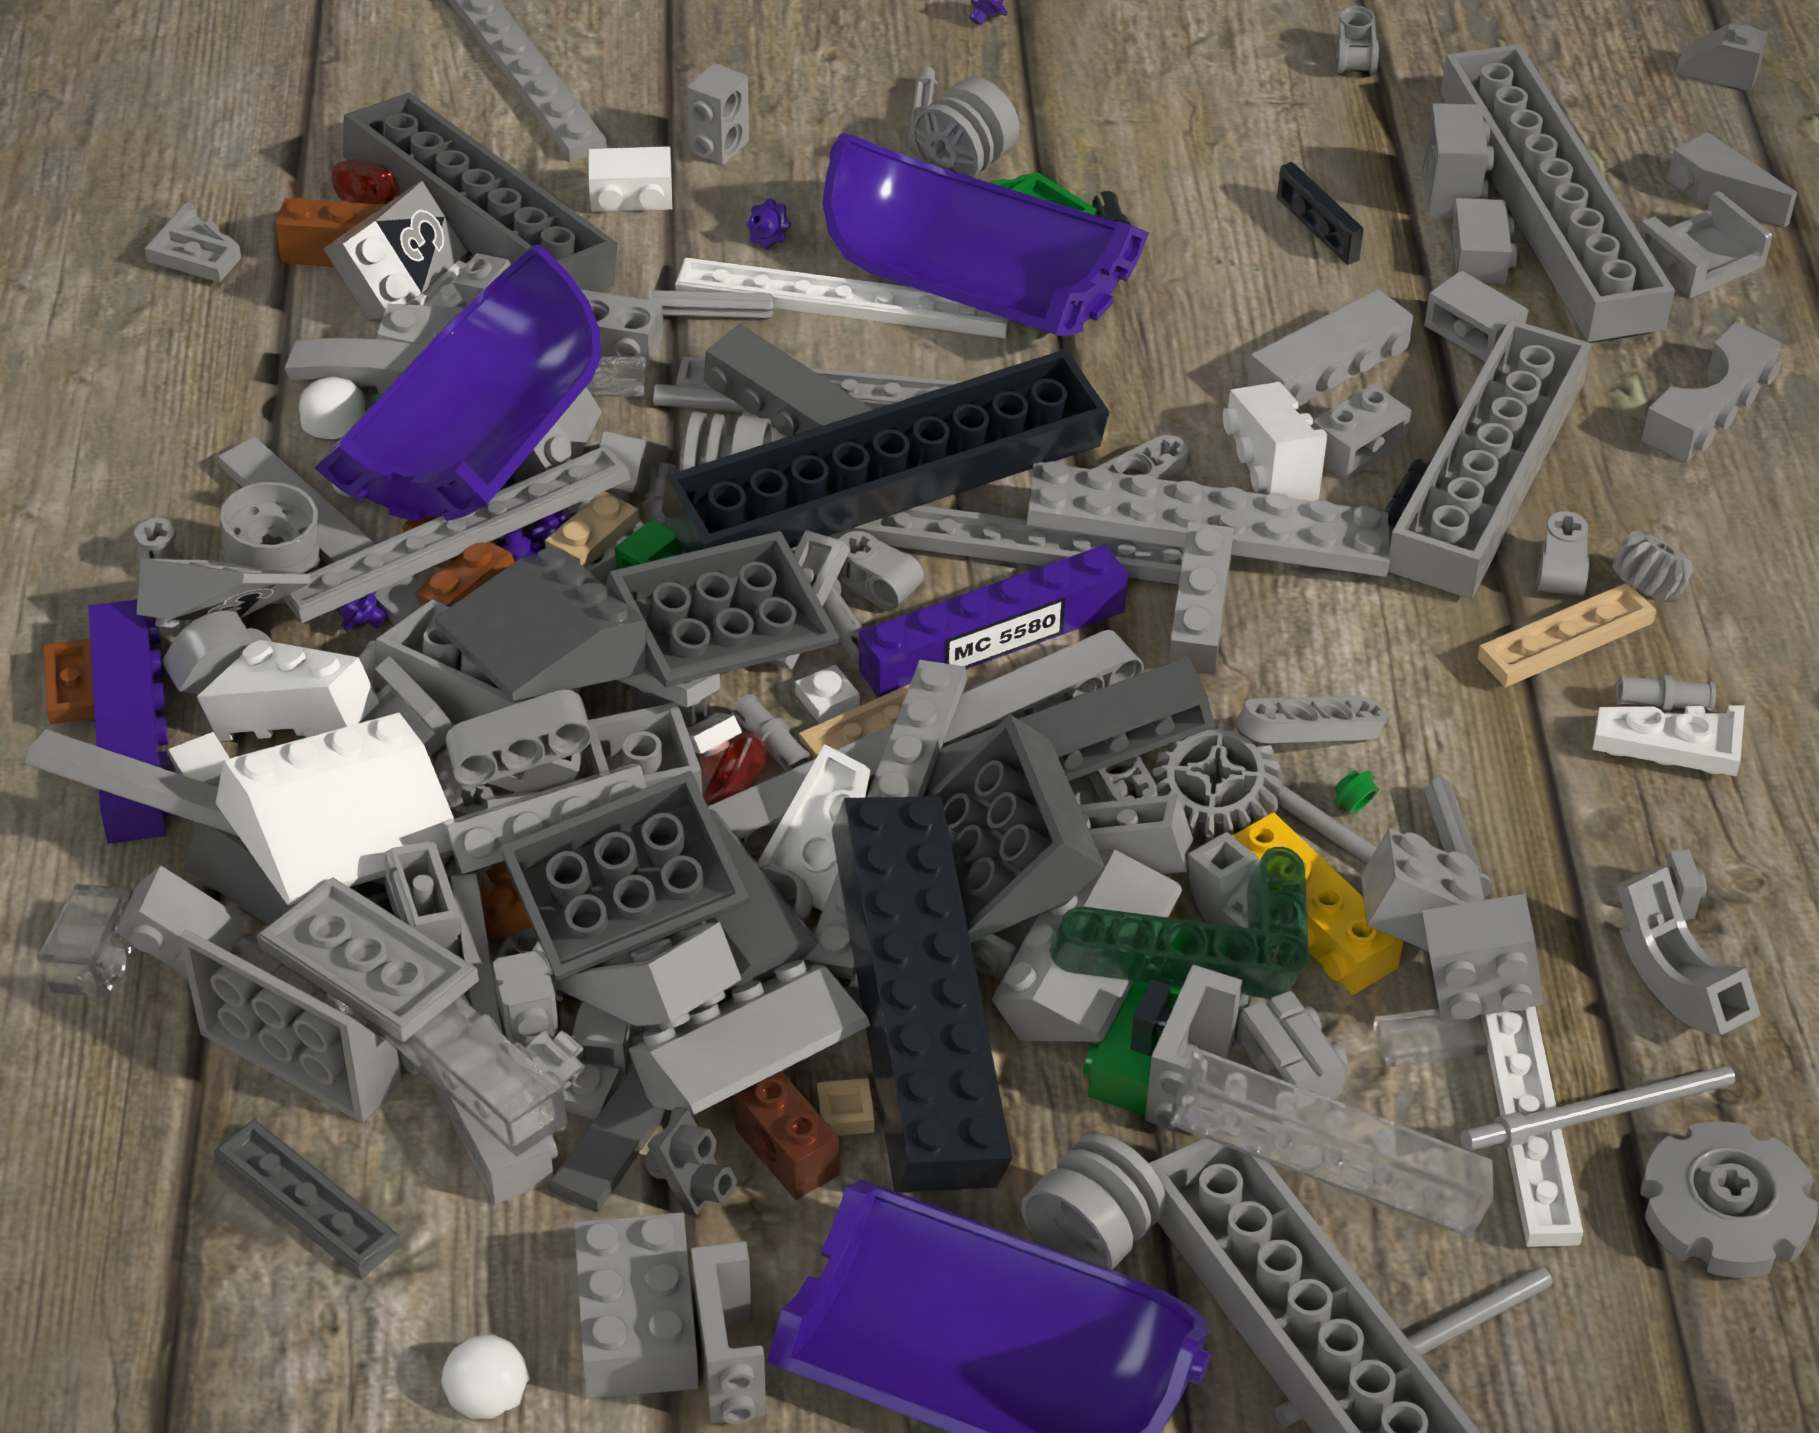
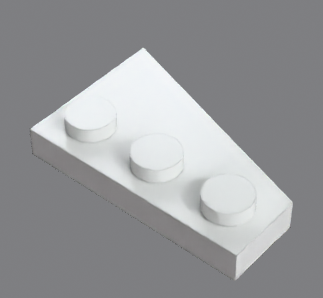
M1745 705L1728 706L1727 713H1705L1704 706H1686L1684 714H1664L1655 706L1599 707L1593 750L1607 752L1613 756H1629L1655 761L1662 765H1678L1699 769L1710 774L1721 773L1737 776L1741 760Z
M825 744L757 862L760 867L769 864L783 870L793 871L801 879H804L813 895L812 907L823 912L838 873L831 830L844 798L865 797L871 771L866 765Z

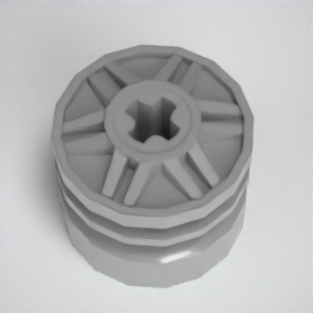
M968 77L945 92L941 98L932 102L916 115L912 123V140L915 150L923 162L975 178L979 172L988 168L990 163L998 160L1015 146L1019 139L1020 123L1014 106L1002 90L994 83L981 77Z
M693 412L689 420L687 433L682 442L680 471L772 442L771 420L739 416L733 435H727L724 415H714L710 432H708L707 414Z
M261 482L244 486L232 493L224 502L220 514L223 562L304 574L320 569L318 509L313 499L300 488L279 482ZM280 598L270 604L285 603L283 598Z
M1095 1132L1086 1133L1059 1160L1057 1169H1051L1022 1199L1021 1213L1027 1229L1037 1243L1113 1270L1132 1250L1133 1242H1138L1146 1235L1150 1228L1166 1213L1168 1199L1162 1182L1144 1158L1116 1137Z

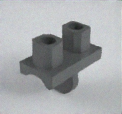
M675 1107L671 1112V1120L668 1126L660 1134L653 1136L647 1144L650 1150L645 1157V1166L652 1177L657 1179L665 1178L684 1213L697 1215L707 1201L724 1202L736 1186L737 1179L730 1167L717 1164L713 1156L716 1152L717 1141L710 1128L698 1127L689 1109Z

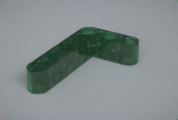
M1272 847L1266 850L1248 882V928L1092 907H1074L1068 910L1061 919L1051 942V958L1058 967L1071 973L1150 983L1153 979L1178 987H1183L1192 965H1196L1242 980L1240 995L1272 998L1292 991L1307 965L1309 957L1306 879L1303 860L1296 852L1286 847ZM1073 937L1078 938L1083 942L1077 941Z

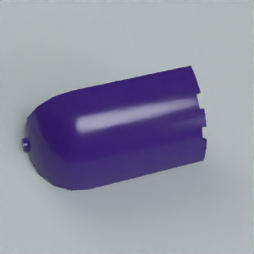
M841 133L830 150V163L826 173L822 205L828 233L845 259L870 274L1055 335L1070 336L1083 331L1084 322L1088 319L1097 321L1114 302L1113 296L1110 294L1119 280L1128 281L1149 234V232L1120 221H1111L908 157L851 134Z
M540 245L531 246L442 329L314 468L333 485L355 500L363 503L366 499H369L389 508V515L399 518L421 521L425 516H444L445 520L448 521L465 517L478 511L490 502L592 381L601 360L600 329L589 300L569 273L545 248Z
M861 1179L845 1189L832 1229L821 1251V1255L829 1259L819 1279L808 1276L798 1294L782 1309L766 1363L951 1433H1162L1188 1383L1201 1384L1210 1361L1211 1352L1202 1349L1208 1333V1321L1193 1307L1161 1289L1125 1274Z

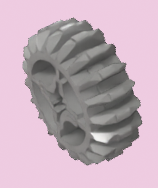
M1223 719L1219 723L1218 729H1208L1184 738L1182 741L1173 742L1166 745L1167 752H1158L1156 768H1153L1151 772L1158 796L1179 795L1193 841L1200 835L1206 837V843L1225 832L1232 836L1263 819L1267 814L1275 813L1278 808L1277 798H1280L1283 791L1282 781H1280L1282 774L1281 765L1278 761H1275V752L1271 745L1263 746V743L1245 736L1238 728L1229 731ZM1229 761L1238 763V764L1241 765V766L1233 765V764L1230 763ZM1218 772H1221V783H1217ZM1212 783H1217L1215 794L1212 793ZM1190 799L1201 801L1205 806L1199 805Z

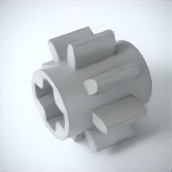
M545 1030L536 1036L520 1055L519 1060L528 1067L520 1077L541 1095L548 1088L557 1095H560L575 1082L584 1070L585 1066L576 1058L584 1049L566 1032L560 1031L554 1038Z

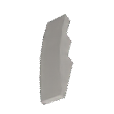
M361 338L296 340L284 369L290 381L334 376L351 380L358 388L376 386L379 393L383 394L427 345Z

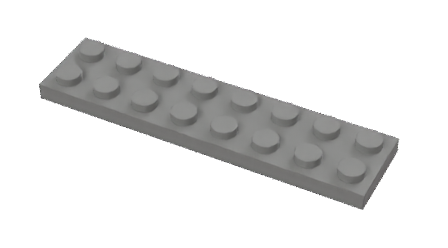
M1055 461L1033 464L1026 523L1028 526L1181 548L1185 547L1188 522L1233 527L1232 555L1387 577L1390 565L1388 513L1378 511L1372 507L1361 506L1356 508L1335 505L1326 500L1307 501L1289 498L1278 493L1266 495L1245 492L1236 487L1217 488L1203 486L1193 481L1175 482L1161 480L1146 474L1134 476L1113 473L1103 468L1085 469L1071 467Z

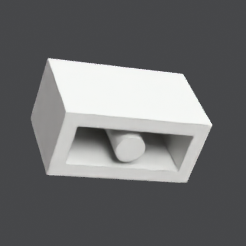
M670 147L589 149L591 212L672 209Z

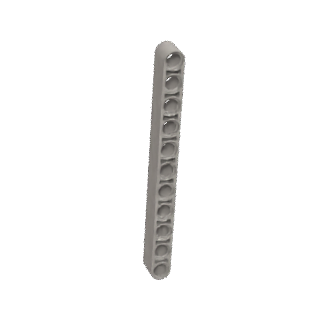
M1106 630L962 693L942 747L996 728L1009 715L1020 719L1069 701L1078 695L1087 694L1139 675L1144 668L1143 662L1114 631ZM895 724L836 749L866 765L871 770L865 797L868 795ZM816 759L710 805L708 809L717 811L753 858L763 854Z

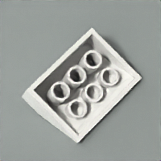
M400 713L223 761L215 803L288 906L299 903L332 877L348 887L385 877V852L394 847L431 841L436 843L441 859L454 856L443 823L453 820L454 817L424 744Z

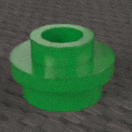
M1356 770L1348 773L1335 786V791L1338 794L1334 799V804L1339 809L1345 808L1350 814H1354L1364 808L1379 792V787L1373 782L1375 776L1369 770L1361 774Z

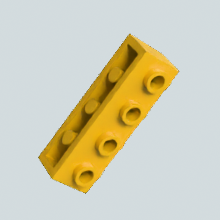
M1274 812L1232 835L1259 857V887L1292 913V928L1287 932L1299 948L1306 949L1323 966L1324 971L1332 980L1339 981L1354 995L1399 968L1403 940L1367 926L1364 897Z

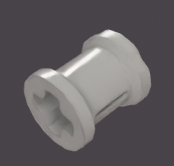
M151 518L137 525L133 535L136 543L142 550L140 561L141 558L181 559L179 552L174 549L173 541L176 537V531L169 520Z

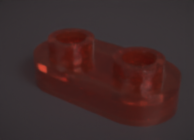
M351 159L338 162L333 168V187L342 201L378 205L388 204L395 197L397 190L396 180L388 169L382 165Z
M748 731L739 736L723 754L703 795L705 802L709 806L749 789L754 776L765 766L767 757L764 755L767 751V744L754 732Z

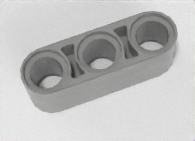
M563 689L460 722L448 731L446 745L456 780L465 786H479L576 754L590 744L592 731L579 694L572 690Z

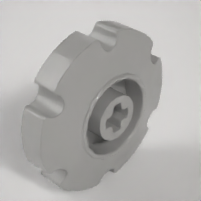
M1711 1121L1690 1125L1685 1140L1667 1136L1654 1149L1647 1163L1641 1185V1195L1650 1199L1645 1213V1220L1652 1233L1668 1251L1682 1261H1686L1690 1257L1702 1259L1707 1264L1708 1273L1732 1278H1752L1767 1275L1771 1272L1775 1258L1793 1262L1802 1253L1810 1239L1818 1214V1202L1808 1197L1813 1184L1812 1175L1803 1161L1780 1140L1772 1137L1768 1141H1761L1751 1135V1128L1747 1125Z

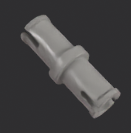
M1619 675L1616 683L1615 699L1617 705L1655 706L1662 712H1670L1672 708L1685 709L1686 706H1704L1706 712H1712L1716 702V686L1714 682L1675 681L1674 677L1670 675H1661L1659 679Z
M747 694L734 704L733 708L735 710H732L731 714L754 737L755 746L762 753H769L785 772L813 760L812 755L789 733V725L781 718H774L758 701L755 695Z

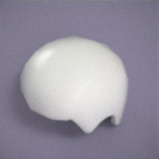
M334 376L318 379L310 383L303 390L300 397L299 412L302 429L316 438L332 440L342 438L365 413V400L362 391L351 380Z
M491 1334L472 1336L454 1348L444 1365L441 1382L448 1401L454 1410L472 1420L493 1419L503 1414L506 1410L515 1408L520 1404L526 1383L530 1381V1375L525 1359L514 1344Z

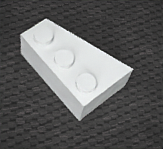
M1281 382L1231 389L1228 408L1223 410V424L1228 435L1232 434L1236 441L1240 462L1246 463L1250 470L1251 484L1254 491L1266 495L1278 493L1289 498L1307 501L1319 500L1327 433L1323 429H1312L1310 425H1313V418L1309 413L1299 414L1295 410L1298 409V401Z
M260 639L249 644L243 650L242 655L197 696L219 741H232L235 736L234 733L251 731L255 732L258 739L271 738L273 735L272 730L294 729L296 736H303V733L308 728H311L316 734H322L358 724L379 704V700L359 657Z

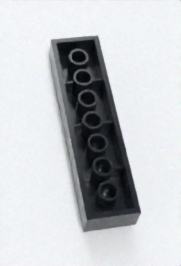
M942 797L844 798L831 831L862 1009L870 1023V1026L866 1028L894 1191L912 1192L997 1188L1013 1157Z

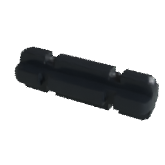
M1421 459L1412 462L1407 470L1409 473L1405 474L1393 495V499L1390 500L1385 508V512L1388 513V525L1394 524L1396 526L1430 462L1425 463Z

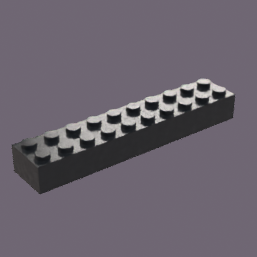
M1067 349L666 475L662 512L686 553L778 531L782 532L791 549L799 545L805 530L830 536L1033 469V464L1057 461L1100 447L1110 411Z

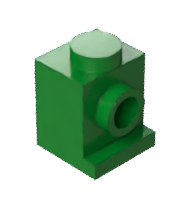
M651 519L615 547L616 570L681 555L685 550L673 529H669L656 520Z

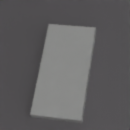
M334 877L330 878L256 935L260 949L401 1042H405L479 981L476 967Z

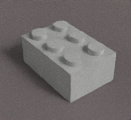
M684 1212L574 1222L582 1353L587 1399L699 1389Z

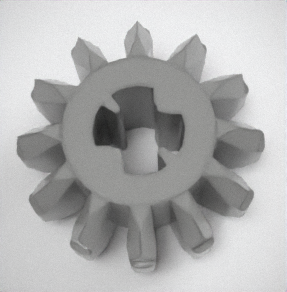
M1632 531L1628 538L1623 540L1617 549L1612 565L1615 573L1620 575L1621 580L1629 583L1633 589H1637L1645 596L1649 595L1657 601L1674 602L1679 593L1682 594L1693 572V565L1685 557L1684 553L1676 550L1673 545L1664 542L1660 537L1656 538L1648 532Z

